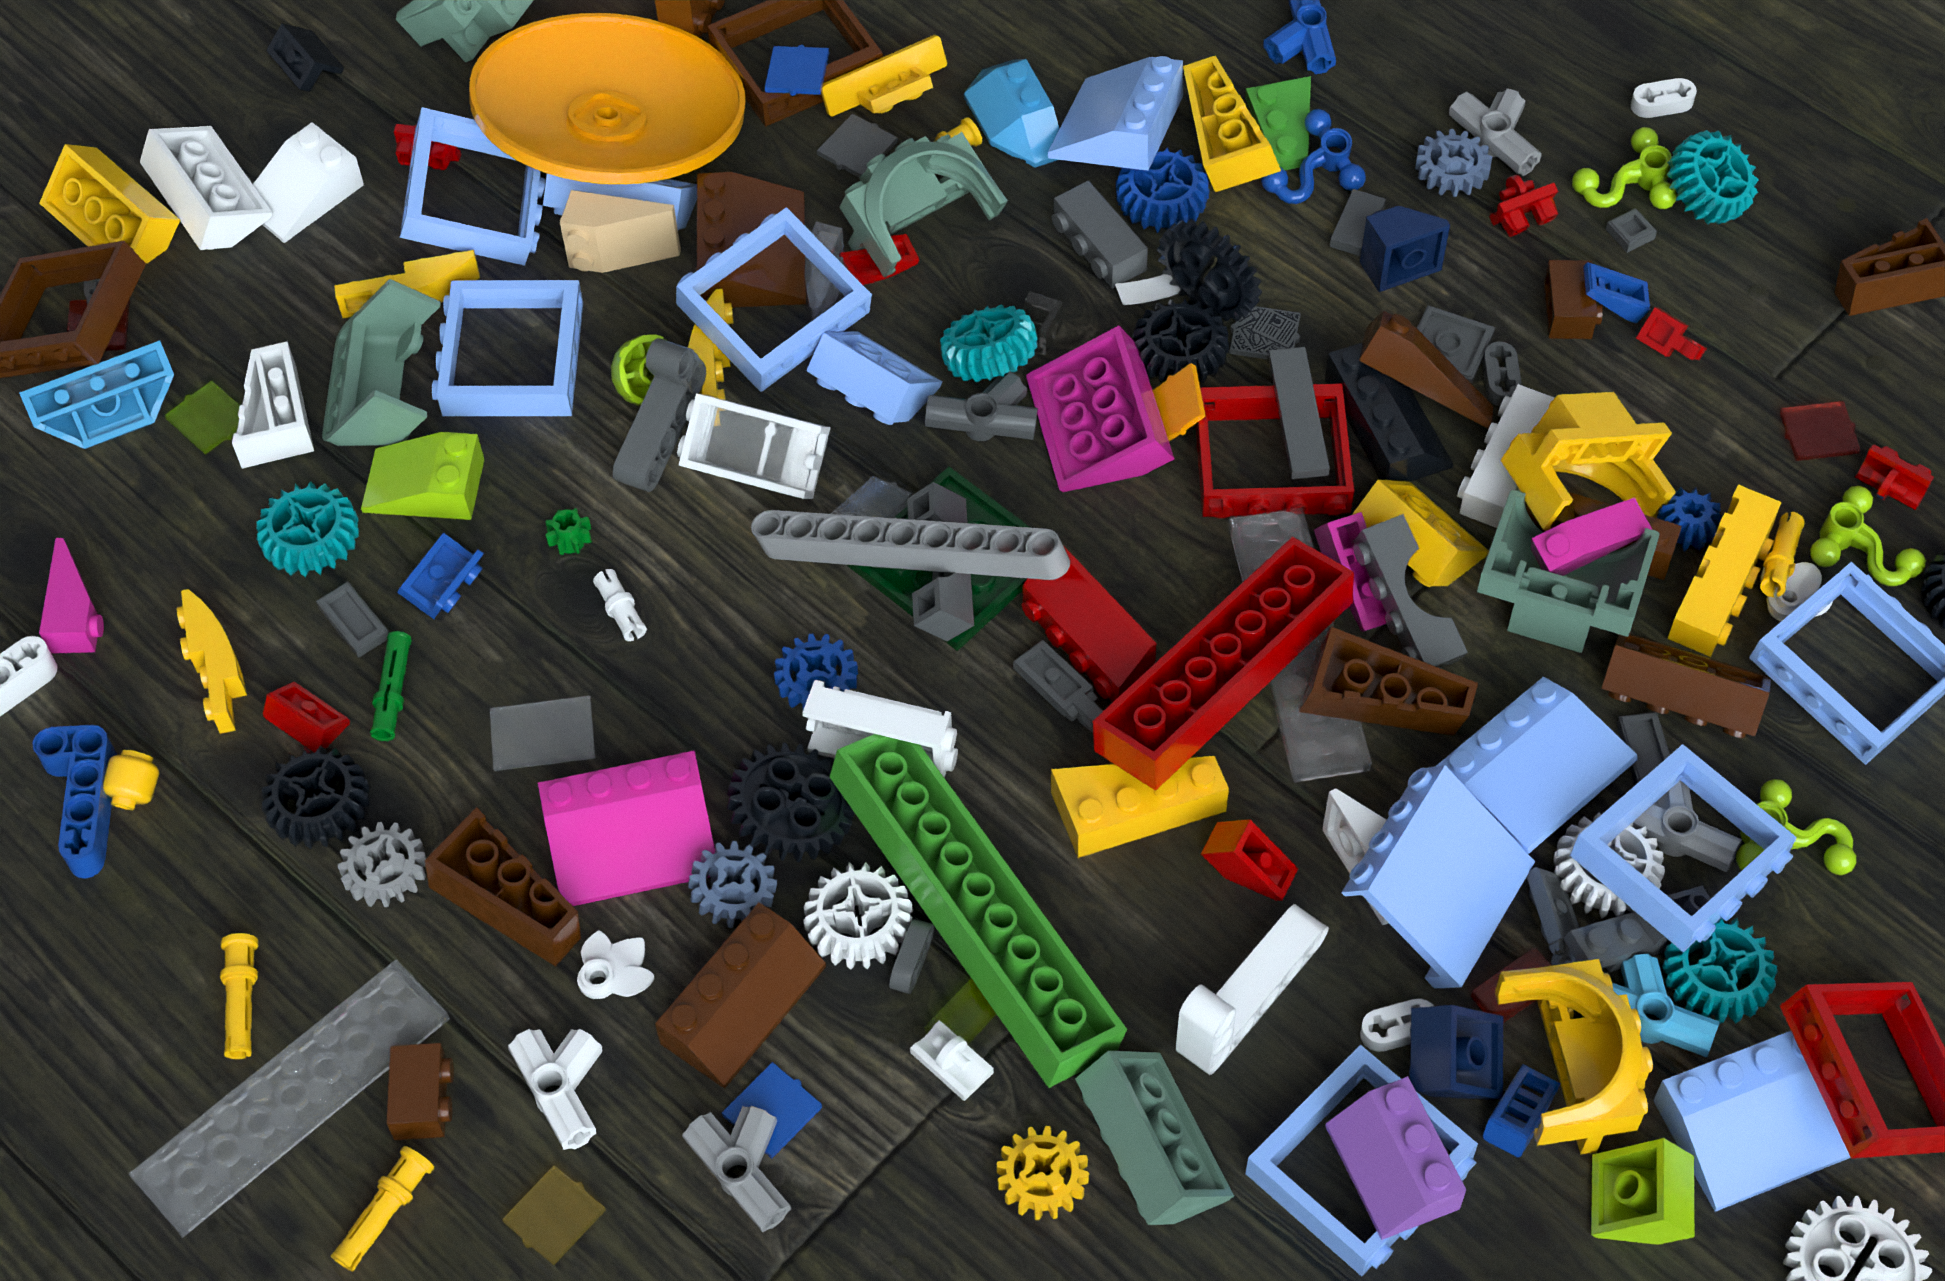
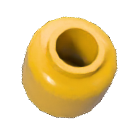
M122 750L121 755H115L109 759L105 771L103 789L105 794L112 798L111 805L121 809L134 810L136 804L143 805L152 800L159 777V769L152 763L153 757L132 750Z

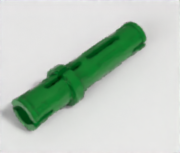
M393 631L387 635L379 690L373 696L372 705L375 708L370 735L379 741H391L395 738L398 712L403 709L404 698L401 696L409 647L412 640L410 635L400 631Z

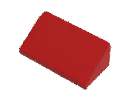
M296 682L287 684L268 693L266 696L263 717L314 753L320 745L326 749L350 724V719Z

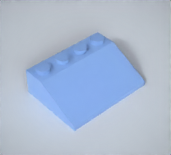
M1166 56L1147 57L1085 78L1048 151V158L1149 171L1183 97V60H1174Z
M1542 677L1436 766L1446 765L1525 852L1529 854L1638 760V757L1577 696L1549 679Z
M1791 1031L1662 1080L1653 1100L1677 1145L1694 1156V1175L1715 1212L1851 1158Z

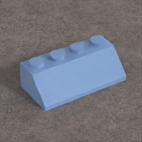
M547 173L543 206L554 207V213L562 215L571 190L674 205L677 229L680 230L686 228L696 203L697 184L672 179L638 184H598L566 179Z

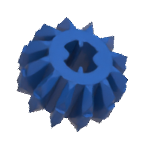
M1680 487L1668 504L1663 505L1657 514L1658 519L1682 526L1677 543L1682 544L1684 552L1690 545L1700 552L1705 543L1712 544L1723 517L1720 515L1721 503L1711 502V493L1704 496L1699 495L1696 487L1690 493H1687Z

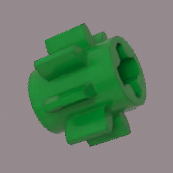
M577 508L573 510L559 509L552 520H546L545 522L548 531L546 534L548 546L557 545L560 555L564 553L579 554L585 543L592 542L589 531L591 529L589 517L580 519Z

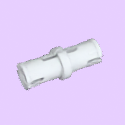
M606 569V574L609 577L608 580L602 571L594 577L593 582L606 602L605 610L608 616L616 620L626 641H634L631 633L632 630L637 639L641 638L647 628L634 608L635 601L632 595L625 592L615 570Z

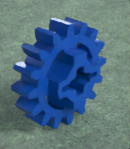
M809 634L808 642L803 643L799 638H795V648L792 650L784 646L782 648L783 658L775 660V684L778 685L780 697H788L791 708L801 703L804 710L814 680L824 682L825 688L833 689L834 686L839 687L842 692L845 689L857 688L856 675H858L857 662L854 661L852 649L844 651L841 639L831 644L828 634H825L821 641H816L815 636ZM837 665H839L842 670L840 677L837 675ZM792 671L796 672L797 681L795 683L791 678Z

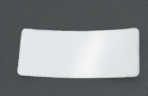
M1166 274L1140 281L1115 284L1123 305L1156 301L1179 294L1180 291L1178 286L1170 285L1169 282L1173 278Z

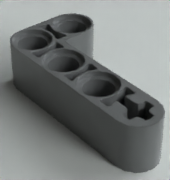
M660 338L655 339L651 343L646 356V366L654 375V378L613 466V478L615 481L646 492H651L657 486L687 421L686 412L691 400H695L696 393H700L706 378V366L693 349Z

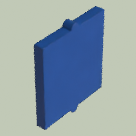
M799 45L798 47L774 46L765 83V92L790 93L791 96L796 94L821 95L829 57V48L804 47V45Z
M772 1062L722 1112V1116L735 1126L742 1106H754L776 1117L777 1124L765 1151V1154L772 1159L823 1107L817 1099L802 1088L799 1079L793 1080Z

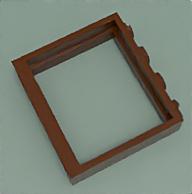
M767 0L707 26L710 45L717 49L738 73L745 90V99L765 127L824 102L822 94H796L791 96L790 93L762 92L731 48L824 10L855 53L827 64L823 83L882 58V51L844 0Z
M118 241L19 258L0 295V378L99 364L146 265L134 252V249L130 248L125 241ZM100 279L75 331L21 339L45 288Z

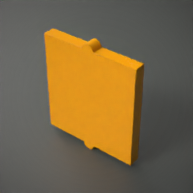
M1190 363L1175 375H1169L1165 382L1153 390L1169 442L1180 434L1185 435L1187 429L1205 417L1196 365Z

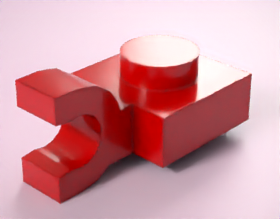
M1654 307L1636 339L1666 357H1670L1675 349L1691 360H1700L1707 349L1700 343L1683 335L1689 325L1659 307Z

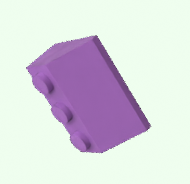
M1408 1076L1367 1092L1326 1123L1325 1127L1381 1240L1461 1208L1466 1188Z

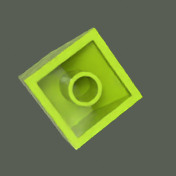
M1665 1138L1593 1154L1591 1235L1601 1239L1656 1245L1695 1237L1694 1156Z

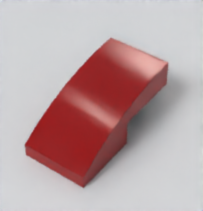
M907 234L891 236L902 259L894 267L896 271L885 278L866 249L841 252L838 260L862 285H866L897 275L915 266L919 262V257Z

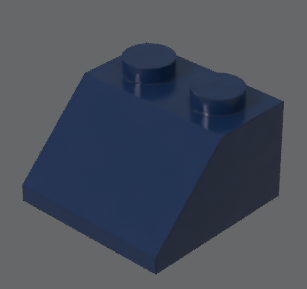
M1402 206L1379 210L1367 216L1360 264L1378 292L1441 271L1450 223L1447 219Z
M1455 1005L1411 1008V1066L1409 1077L1415 1091L1422 1095L1441 1098L1501 1100L1503 1097V1016Z

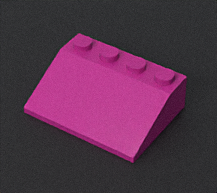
M1120 326L1026 374L1035 408H1038V419L1058 487L1062 492L1143 476L1174 460L1144 362L1139 356L1140 351L1135 346L1132 338Z
M695 751L538 783L558 891L572 906L689 882V876L693 875L691 873L694 861L701 862L702 851L707 850L715 854Z

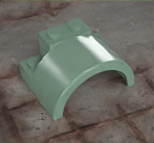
M1511 490L1489 550L1477 590L1478 593L1514 603L1507 631L1579 653L1583 651L1590 626L1628 637L1660 533L1645 528L1641 537L1626 548L1613 551L1564 576L1551 573L1540 568L1531 551L1532 538L1544 532L1534 524L1526 510V493Z

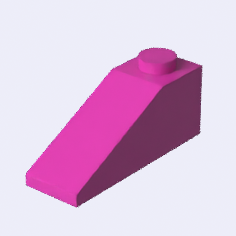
M1634 497L1566 521L1532 538L1531 551L1542 570L1564 576L1639 539L1645 528L1653 529Z
M1362 512L1326 523L1314 529L1322 554L1354 571L1353 603L1349 606V609L1361 631L1364 632L1386 624L1385 615L1387 613L1381 600H1377L1371 592L1369 585L1371 578L1365 565L1361 566L1354 554L1353 540L1363 529L1367 528Z
M56 538L39 634L51 653L95 652L97 638L102 637L104 631L103 618L101 615H98L64 538Z

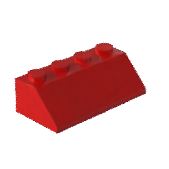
M1065 548L1070 559L1068 571L1062 577L1054 580L1028 578L1023 584L1022 609L1029 620L1032 622L1037 621L1045 629L1049 641L1055 647H1061L1069 655L1073 667L1079 673H1086L1093 681L1098 694L1102 698H1109L1114 702L1155 664L1157 643Z

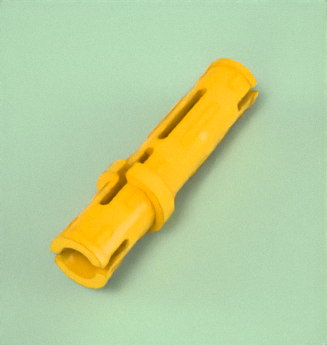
M1788 512L1781 516L1772 551L1764 560L1765 574L1761 581L1760 589L1766 596L1774 597L1777 587V596L1783 595L1786 590L1787 580L1795 570L1794 556L1805 525L1803 517L1796 512H1791L1788 522Z

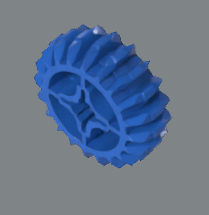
M1167 146L1164 152L1157 151L1149 171L1121 167L1118 180H1116V200L1118 205L1121 206L1123 215L1130 216L1132 224L1141 221L1144 230L1149 226H1154L1157 233L1162 227L1169 229L1174 223L1177 225L1180 220L1187 223L1190 219H1193L1196 222L1199 213H1203L1206 208L1210 191L1208 188L1209 179L1207 173H1204L1202 163H1195L1193 155L1183 157L1181 149L1176 153H1172Z

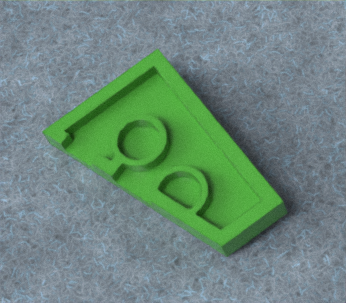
M1311 76L1246 88L1245 99L1252 117H1254L1261 132L1269 141L1279 167H1282L1284 170L1300 168L1301 163L1308 156L1309 132L1306 130L1304 122L1307 114L1310 112Z

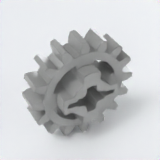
M382 822L377 823L376 831L370 832L366 827L361 828L363 837L358 839L350 836L348 840L352 848L341 849L340 851L344 862L338 864V869L345 889L351 891L356 901L364 896L367 905L370 907L374 905L377 899H381L384 907H389L390 898L396 897L401 903L404 902L403 892L409 890L416 893L418 889L415 879L425 880L426 878L423 867L427 857L421 840L415 839L410 828L402 833L399 824L395 822L390 827V830H385ZM400 848L408 853L409 859H405L404 855L399 852ZM358 870H361L363 875H366V881L358 876Z

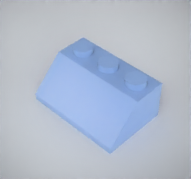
M858 331L823 332L806 370L817 377L816 382L819 385L833 391L837 389L846 395L845 400L857 407H867L874 412L873 417L888 425L909 421L927 402L928 396L934 395L942 384V381Z

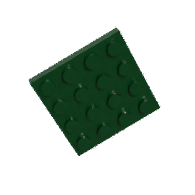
M950 467L946 468L932 481L966 498L967 523L1031 528ZM908 503L892 518L908 519ZM847 565L912 617V593L932 582L933 577L932 571ZM971 574L974 626L949 641H943L958 651L1023 591V584L1028 578Z

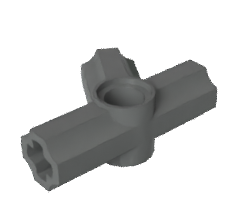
M1009 372L1004 374V377L998 376L982 393L974 394L968 399L929 395L926 406L925 427L965 431L968 437L976 441H987L995 435L1034 440L1038 408L1017 406L1026 396L1027 387L1023 385L1020 377Z

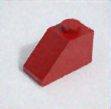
M1251 819L1217 822L1201 852V855L1225 879L1276 901L1283 900L1298 871L1296 865Z

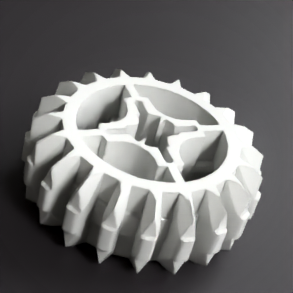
M1600 812L1594 816L1593 822L1601 816ZM1584 816L1579 820L1578 826L1571 824L1567 828L1565 836H1562L1558 841V851L1555 852L1553 862L1556 865L1554 873L1563 878L1560 887L1564 891L1572 892L1570 898L1572 905L1580 901L1585 903V913L1590 912L1592 908L1599 909L1601 918H1604L1609 910L1613 911L1616 917L1624 915L1625 910L1630 913L1634 912L1631 907L1570 856L1578 835L1593 823ZM1632 822L1607 845L1660 889V881L1665 873L1664 866L1661 865L1664 859L1663 852L1656 850L1658 845L1657 838L1645 839L1647 834L1646 826L1636 830L1632 827Z
M849 862L846 867L847 872L841 874L839 870L833 868L831 880L820 876L818 880L819 889H810V901L805 902L804 914L806 915L804 927L809 932L808 938L812 946L818 945V953L821 957L831 954V962L835 966L842 959H846L847 967L851 970L856 961H862V965L868 969L871 964L870 959L876 958L878 962L884 964V961H886L885 952L897 955L899 951L898 943H903L910 923L913 920L912 916H910L913 908L912 902L907 899V889L905 886H898V878L895 874L885 878V870L882 866L872 873L870 872V866L866 862L861 870L855 871L853 865ZM865 895H870L876 898H869ZM847 897L842 903L836 904L839 900ZM855 905L858 906L859 914H862V926L858 925V919L855 917ZM882 927L876 933L869 935L873 929ZM840 933H847V934L851 935L852 937H847V936L841 935Z

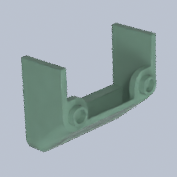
M389 279L342 326L334 347L322 431L324 441L336 446L392 445L407 440L410 433L427 418L426 411L401 401L400 393L404 362L411 354L415 355L420 350L423 343V335H421L422 324L440 308V301Z

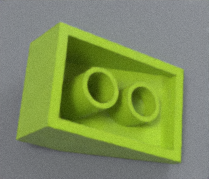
M438 432L376 448L361 506L362 513L471 520L484 464L478 434Z

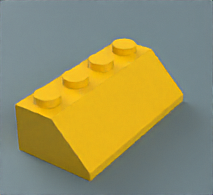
M65 144L39 202L42 207L88 247L125 241L146 264L168 249L180 222L177 216L96 147Z

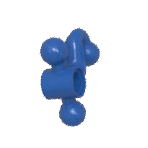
M1322 109L1310 111L1305 118L1306 130L1311 135L1319 136L1321 144L1320 148L1307 156L1300 165V188L1298 190H1291L1287 187L1289 178L1287 172L1282 167H1280V172L1261 178L1263 188L1267 192L1276 194L1280 200L1288 204L1302 203L1311 196L1314 191L1313 169L1320 166L1328 171L1336 172L1340 170L1338 178L1340 185L1348 191H1353V189L1359 190L1366 181L1364 169L1360 165L1351 163L1349 160L1352 147L1351 136L1341 128L1330 129L1332 124L1330 115ZM1337 147L1342 152L1333 153L1328 148Z

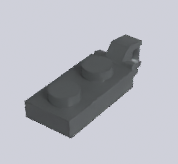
M1044 640L1038 642L1013 661V669L1061 715L1066 716L1071 722L1078 718L1079 722L1093 733V720L1103 712L1096 705L1098 698L1093 693V686Z
M1535 867L1527 875L1530 887L1529 896L1537 908L1542 923L1540 926L1541 933L1550 945L1549 949L1553 953L1551 964L1553 966L1577 962L1563 940L1570 930L1579 928L1568 892L1560 887L1563 878L1553 872Z

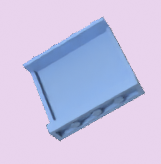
M1446 765L1420 768L1408 779V787L1401 798L1390 808L1388 812L1389 817L1381 830L1371 838L1369 842L1370 848L1361 862L1351 870L1350 880L1341 893L1345 897L1362 895L1431 966L1424 978L1434 989L1462 987L1535 861Z

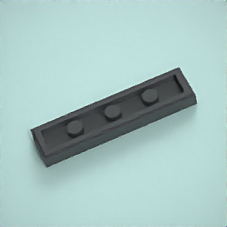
M1306 348L1269 350L1268 360L1291 479L1329 476L1330 467Z

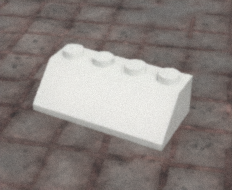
M212 126L148 130L140 163L200 250L233 247L271 218L273 212Z

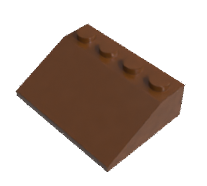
M734 172L697 173V271L705 266L712 255L718 252L722 254L733 246V243L740 235L744 233L750 234L760 226L767 216L773 213L778 214L786 207L805 226L804 192ZM783 235L700 296L707 301L715 289H723L724 303H731L732 308L806 304V256Z

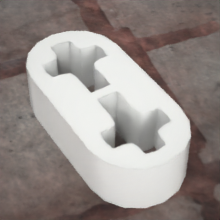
M1683 78L1639 85L1635 88L1632 96L1631 110L1634 114L1643 118H1653L1688 111L1694 103L1697 92L1696 86L1691 81Z
M1412 999L1367 1013L1363 1018L1360 1030L1363 1044L1370 1050L1377 1052L1411 1044V1008L1431 1007L1434 1005L1424 999ZM1373 1024H1379L1381 1029H1387L1386 1037H1380L1378 1032H1372Z

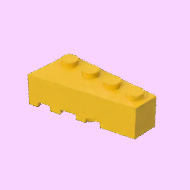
M1741 485L1737 486L1728 512H1725L1721 519L1711 546L1709 545L1697 575L1694 576L1674 618L1667 639L1711 657L1717 644L1725 646L1733 628V625L1728 623L1731 615L1739 617L1747 599V596L1742 595L1745 587L1753 588L1761 568L1755 565L1758 559L1765 560L1773 546L1774 540L1768 537L1780 508V501Z

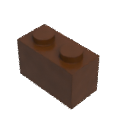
M1549 260L1544 279L1549 338L1592 339L1595 325H1601L1602 304L1596 303V300L1586 295L1583 266L1587 262L1592 263V261Z
M441 1043L390 1046L387 1126L394 1140L445 1137V1122L452 1121V1100L450 1096H446L447 1083H453L454 1065L452 1058L446 1057Z

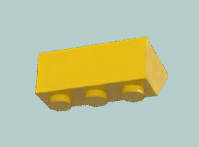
M1378 479L1353 513L1362 512L1367 528L1404 514L1419 546V549L1410 558L1407 565L1414 570L1413 576L1415 579L1427 587L1450 585L1489 553L1488 549L1409 481Z

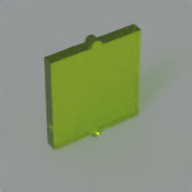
M211 381L193 395H186L185 401L165 414V417L206 455L224 440H231L233 438L232 435L237 432L239 424L238 411L240 405Z

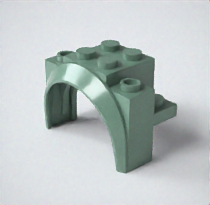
M412 0L397 12L396 20L420 46L443 38L464 62H468L474 59L489 37L512 29L533 0Z
M961 132L952 138L949 135L942 136L935 142H929L926 136L917 141L910 138L898 145L895 152L885 157L884 154H880L866 164L867 169L865 173L859 177L861 181L853 184L844 192L845 197L839 208L854 230L848 245L852 251L866 249L885 278L896 271L894 267L902 259L890 235L969 192L976 199L988 220L998 216L1008 200ZM935 174L943 175L944 177L938 181Z

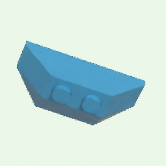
M1013 59L982 69L964 92V99L989 144L1013 157L1026 160V163L1033 167L1057 161L1058 159L1048 158V151L1060 129L1054 107L1027 59Z
M157 341L25 390L19 394L34 428L80 448L87 449L155 423L173 380L174 373L161 342Z

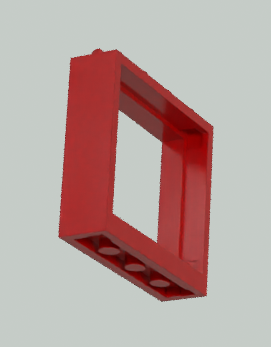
M1313 384L1319 418H1330L1337 486L1213 489L1208 421L1280 419L1274 386L1200 388L1205 417L1197 422L1195 426L1202 517H1265L1267 515L1302 516L1304 514L1339 515L1341 513H1351L1354 485L1342 384ZM1206 402H1214V404H1205V403H1206Z
M1913 982L1808 984L1780 1005L1851 1159L1945 1152V1047ZM1907 994L1911 1004L1909 1003L1908 999H1902L1901 997ZM1833 1015H1883L1937 1127L1888 1130Z

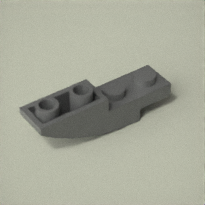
M1703 886L1667 895L1691 916L1711 899ZM1635 911L1570 930L1563 939L1577 962L1599 959L1601 967H1606L1609 972L1621 969L1622 962L1632 958L1634 955L1649 954V956L1653 957L1663 953L1667 945L1672 943Z

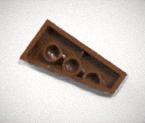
M1331 627L1318 647L1299 712L1454 736L1470 715L1478 683Z

